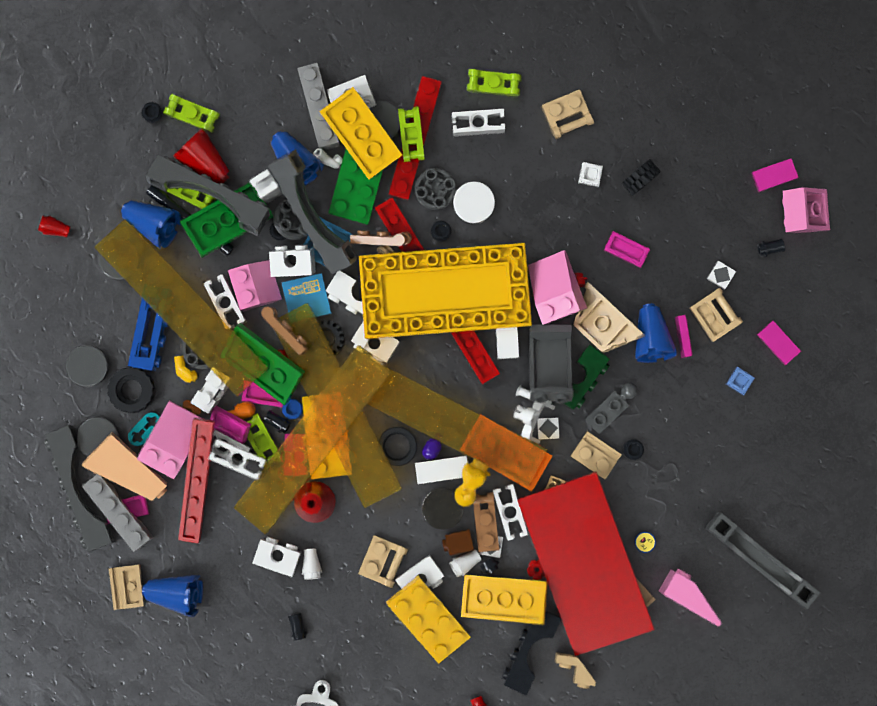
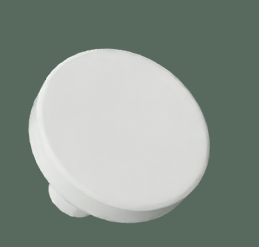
M468 182L456 191L453 201L454 210L459 218L465 222L473 224L482 223L490 217L494 210V195L485 184Z

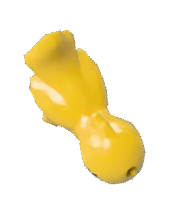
M474 458L472 463H466L462 468L463 484L456 489L454 496L460 506L467 507L472 505L476 500V489L485 483L486 476L491 475L487 471L489 466Z

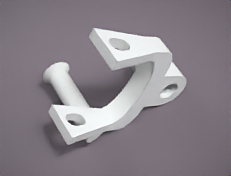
M520 385L516 396L520 395L530 399V390L522 388V385ZM552 401L544 403L535 402L533 407L528 409L521 405L517 406L516 410L521 413L514 412V418L523 420L522 422L525 424L521 435L523 438L540 444V440L532 437L533 430L544 406L554 410L555 406L551 404Z
M319 680L315 683L312 694L299 696L296 706H301L302 703L306 702L320 703L325 706H339V704L329 699L330 684L326 680ZM320 685L325 686V692H320L318 687Z

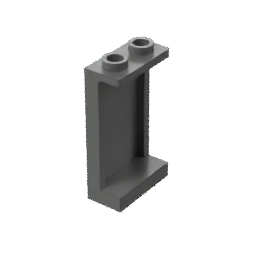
M532 324L530 326V401L544 403L546 401L566 403L572 401V325Z

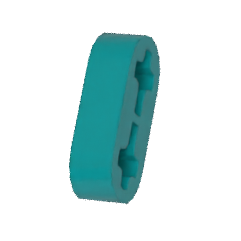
M147 413L130 430L128 440L132 445H144L154 428L153 425L148 429L146 428L149 424L148 418L156 417L155 422H157L160 417L159 414ZM144 430L145 432L141 435L143 440L135 442L133 434Z

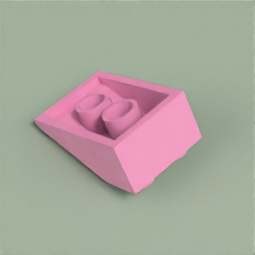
M565 250L528 265L535 306L543 325L587 309Z
M169 400L141 448L137 460L175 479L189 454L192 421L194 418H203Z
M677 569L676 572L670 570L659 592L715 625L720 626V620L696 584L690 581L692 576L680 569Z

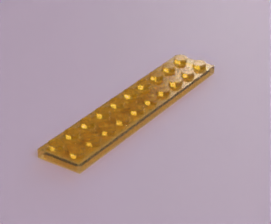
M125 219L94 247L237 397L268 369Z
M309 303L279 317L282 321L285 319L293 327L291 331L296 336L300 334L308 342L306 346L309 350L304 355H299L275 330L288 358L305 371L300 381L363 507L366 508L401 490L402 487Z
M358 345L263 468L260 478L254 480L234 506V509L260 531L267 534L392 371L362 346Z
M364 355L361 356L343 391L473 459L476 458L490 468L529 487L547 452V449Z

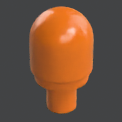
M245 401L234 406L235 409L227 411L243 420L254 415L255 406L253 403Z

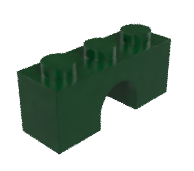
M590 344L576 362L585 370V378L580 384L572 383V401L563 403L571 410L579 409L586 400L583 397L587 391L592 392L598 383L595 379L599 374L604 375L610 366L607 363L610 359Z

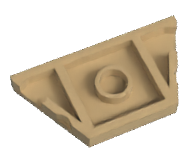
M589 282L586 283L584 301L587 309L578 312L573 325L601 352H608L645 336Z

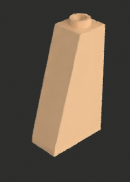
M113 432L82 463V466L151 501L156 497L158 499L161 498L167 491L165 488L167 482L150 466L137 460L138 455Z

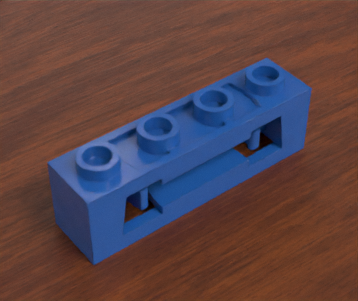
M144 285L128 366L155 372L156 367H160L162 356L159 355L160 348L164 347L166 335H163L170 321V315H167L168 309L173 306L174 295H172L170 289ZM149 308L160 309L156 313L150 342L152 349L141 346V344H145L151 315Z

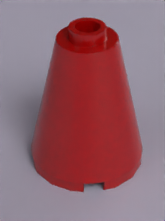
M203 128L173 155L177 161L190 167L199 175L205 174L209 176L215 183H224L229 178L227 175L229 172L228 167Z
M317 481L308 482L302 485L296 492L294 498L295 510L307 522H322L328 519L335 509V495L325 483ZM309 500L315 501V507L309 505Z

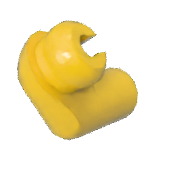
M184 356L174 357L177 376L187 383L196 381L198 378L197 372L186 368Z

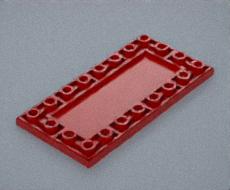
M597 471L517 499L575 656L654 630V625Z

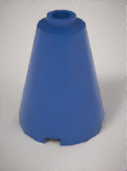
M280 131L272 137L271 145L276 158L296 149L306 166L303 170L305 186L318 177L316 172L319 169L322 172L324 167L322 162L288 132Z
M133 200L125 203L121 209L122 218L160 249L161 247H168L177 235L175 228L177 224L180 225L181 214L174 209Z
M653 303L643 305V308L639 310L638 329L645 336L636 340V360L642 363L657 362L659 358H663L664 361L674 358L677 355V350L660 307L655 306Z
M200 575L151 579L143 585L142 594L149 602L188 617H195L199 609H196L197 603L202 602L203 582L198 580Z

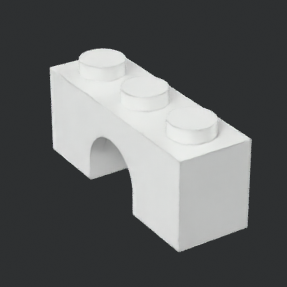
M338 271L326 289V292L329 294L327 298L337 304L340 301L347 305L345 309L355 315L357 312L363 314L362 302L354 299L352 294L357 281Z

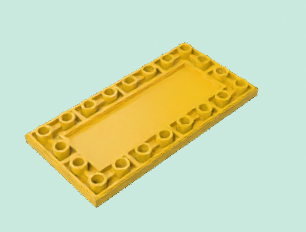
M525 243L359 256L365 339L532 326Z

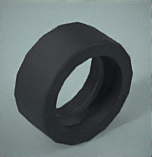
M393 427L382 433L378 440L377 449L384 462L392 466H402L410 462L415 456L417 443L414 435L409 430L403 427ZM401 434L409 441V452L403 458L395 459L387 454L385 443L391 435Z

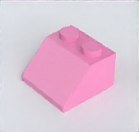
M803 187L783 191L782 204L784 206L786 232L803 233L830 230L827 189Z
M270 260L246 264L228 270L236 299L242 312L282 300L276 278L271 277Z

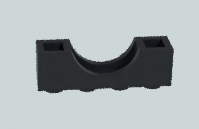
M545 610L544 624L530 623L527 630L523 629L519 640L522 642L518 649L514 648L510 657L513 660L510 668L506 667L501 678L504 679V686L527 696L535 679V674L527 664L528 651L538 640L554 637L561 622V617Z

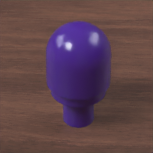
M436 433L433 439H429L422 449V455L426 460H434L439 455L442 447L440 443L443 438L442 434Z

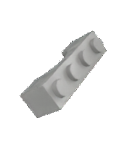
M318 63L297 68L319 149L321 148L324 151L339 147L337 135L319 112L329 104Z
M97 474L82 486L133 552L138 551L154 538L142 521L136 518L126 507L109 479Z

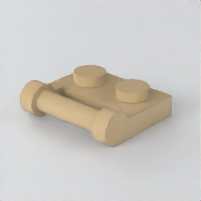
M580 90L541 106L555 139L584 125L590 126L594 124ZM582 112V118L560 127L557 126L556 122Z
M718 288L689 308L712 342L743 322L741 317H737L722 293L724 292L721 288ZM713 299L717 300L730 319L731 323L728 325L711 301Z
M374 535L358 574L393 588L395 584L394 578L408 549ZM392 549L396 551V554L385 578L380 576Z

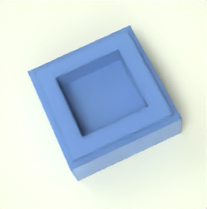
M736 367L726 385L744 395L755 377Z

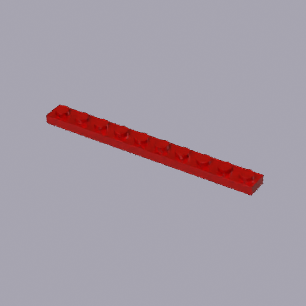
M393 198L375 207L390 235L402 232H409L411 234L412 240L409 244L398 246L401 252L425 251ZM474 331L451 332L481 384L500 374Z

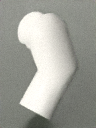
M317 148L314 151V155L322 164L334 169L340 168L343 159L338 154L331 158L321 148Z

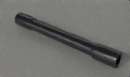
M151 185L146 191V194L160 205L180 212L181 220L191 216L190 213L169 198L161 189ZM228 243L217 250L228 257L233 251L234 246Z

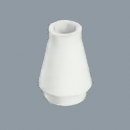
M316 549L304 550L302 569L304 580L321 578V573L323 572Z
M474 550L452 558L453 561L449 564L454 574L459 577L461 575L464 576L482 559L478 552Z

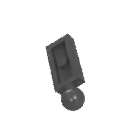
M633 383L624 384L620 395L613 391L585 418L598 434L608 427L629 406L625 402L626 399L636 397L638 393L636 385Z

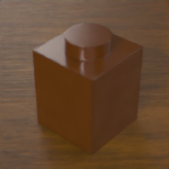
M469 529L445 534L446 539L442 540L444 552L449 551V556L474 550Z

